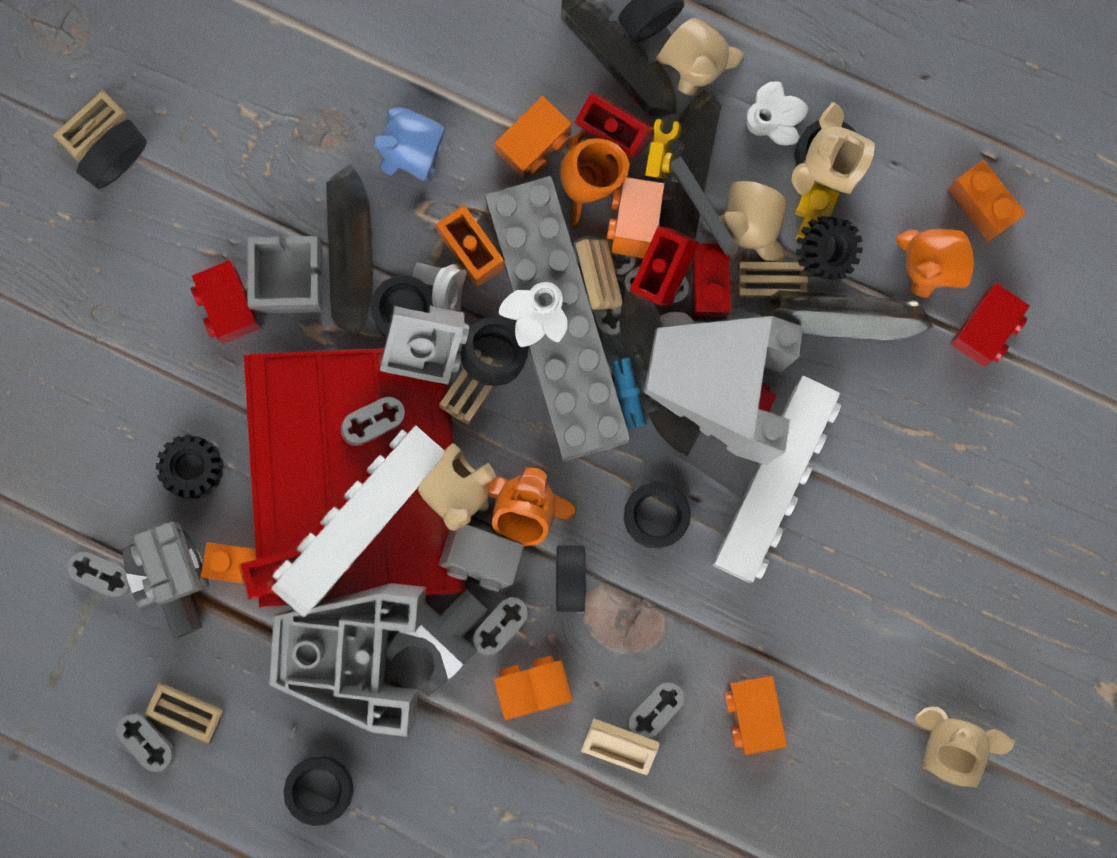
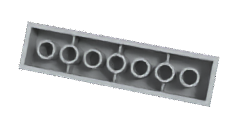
M545 177L486 194L487 209L501 256L504 259V267L512 292L516 290L530 291L538 283L550 282L560 289L563 296L561 309L566 315L568 322L564 337L557 343L544 335L537 343L529 346L562 463L628 444L630 437L552 177ZM544 294L539 298V303L542 306H548L552 302V297L548 294Z

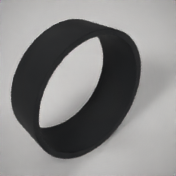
M125 120L110 129L89 149L80 161L76 172L96 188H104L119 178L137 160L145 149L147 140L131 120Z

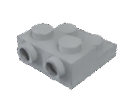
M395 306L380 363V371L448 384L451 372H458L460 366L461 352L458 351L459 344H466L469 333V324L464 323V313L434 306L429 307L428 313Z

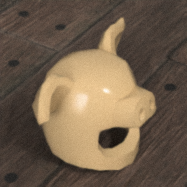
M694 17L682 24L671 35L655 59L662 65H671L680 73L677 90L694 96L699 86H705L714 82L724 69L737 67L740 61L744 59V53L735 47L728 46L725 38L715 28L704 20Z
M831 102L819 119L821 130L813 139L805 162L799 164L792 172V184L798 194L804 195L810 191L814 181L837 191L851 194L858 182L866 175L873 161L875 143L854 131L842 128L844 113L841 107L834 102Z
M749 181L731 183L727 209L719 218L737 246L755 249L760 257L767 262H783L784 251L776 239L780 235L786 207L785 197L777 190L760 183Z
M452 443L421 482L418 492L423 500L438 515L444 518L447 527L450 530L456 531L458 528H463L470 522V517L477 511L486 512L490 505L488 483L496 479V474L489 463L475 471L466 462L463 451Z
M927 707L915 715V721L918 725L931 731L923 757L922 769L935 774L943 781L953 785L978 788L987 766L989 753L1006 754L1015 746L1016 740L1011 739L1003 732L996 729L984 732L981 728L969 722L949 719L946 712L939 707Z

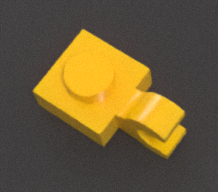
M656 119L654 123V142L651 141L645 176L655 180L666 181L667 173L671 174L672 172L671 162L674 161V153H671L672 147H670V144L679 138L682 126L681 123L674 121L672 131L664 134V121Z
M814 182L810 191L801 196L794 213L803 217L795 238L796 240L798 237L804 238L805 234L800 231L803 227L811 228L808 224L810 220H817L819 216L831 217L840 192Z

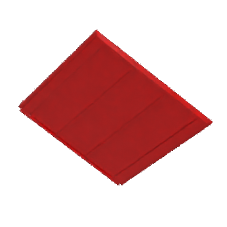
M384 348L244 355L256 559L297 549L310 533L317 537L325 528L320 523L333 507H336L339 511L344 507L348 500L343 496L357 480L362 485L371 475L366 470L379 455L385 459L390 455L393 449L389 444L402 429L408 434L416 425L444 451L452 443L454 444L452 415L439 408L441 401L450 389L449 383L443 384L380 371ZM385 397H393L401 402L405 411L404 418L394 430L359 446L350 445L342 438L340 432L341 425L349 414ZM386 405L382 406L383 411L379 416L375 417L376 422L384 418L394 422L393 416L397 413L394 408L389 410ZM355 420L351 421L352 426L348 432L350 435L356 433L361 438L363 437V430L370 426V423L367 421L358 425ZM418 488L353 561L354 571L340 576L319 602L390 583L426 587L425 596L462 593L465 589V580L446 574L448 569L438 566L449 528L445 524L444 518L438 515L423 500L418 492ZM276 593L258 598L259 608L290 606Z

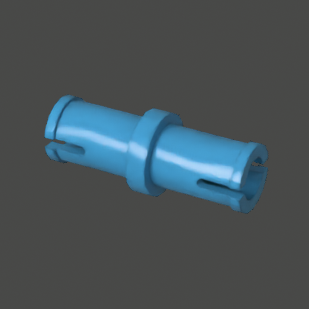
M631 358L621 359V363L620 361L610 363L617 389L616 394L620 401L627 430L647 425L639 395H642L641 387L637 388Z

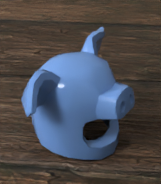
M408 108L389 109L388 123L383 134L377 135L373 142L374 147L379 149L380 154L383 156L380 162L381 169L392 176L400 168L411 173L416 178L429 183L435 173V163L445 128L439 123Z

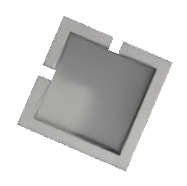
M318 236L286 237V244L291 251H285V245L279 237H247L248 307L254 314L323 312V281L319 277V275H323V245Z

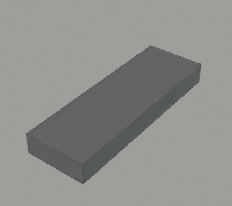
M680 156L672 161L670 165L725 255L730 256L737 252L739 249L682 157Z

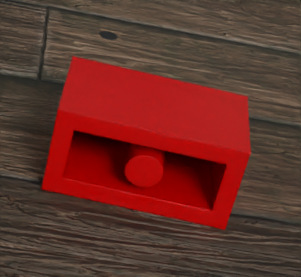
M590 93L574 121L576 125L594 136L617 144L631 158L641 157L654 134L653 126L602 95Z
M657 226L629 291L659 305H672L700 242L671 228Z
M719 243L699 244L691 261L692 319H727L731 312L729 256L725 255Z
M231 260L191 275L195 286L190 289L198 307L203 305L208 317L204 318L203 322L211 338L216 336L222 344H225L261 329L256 315L248 307V295L238 270Z
M995 282L985 291L950 344L983 367L993 362V360L998 363L1009 348V345L1005 343L1012 333L1017 335L1026 324L1028 318L1024 314L1030 305Z

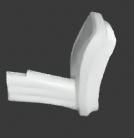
M416 262L412 277L420 279L425 284L433 285V306L461 312L462 289L467 273L462 268V265L455 263L439 268Z

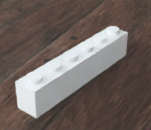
M803 375L797 380L781 417L790 419L786 451L768 465L758 464L712 566L748 583L754 582L755 577L758 579L763 577L769 564V560L765 559L770 546L774 548L777 546L784 531L779 525L784 515L790 516L797 504L798 497L794 496L799 483L805 485L813 466L808 464L813 452L820 453L826 441L827 435L822 432L827 421L833 423L841 408V404L837 403L840 396L839 392Z
M416 425L408 434L402 429L389 444L393 449L386 459L381 455L377 457L366 470L371 475L362 485L357 480L343 496L348 500L340 511L333 507L320 522L325 527L317 537L310 533L297 548L301 553L298 559L293 564L286 560L273 575L277 582L271 589L303 617L313 609L419 487L445 453L438 444Z

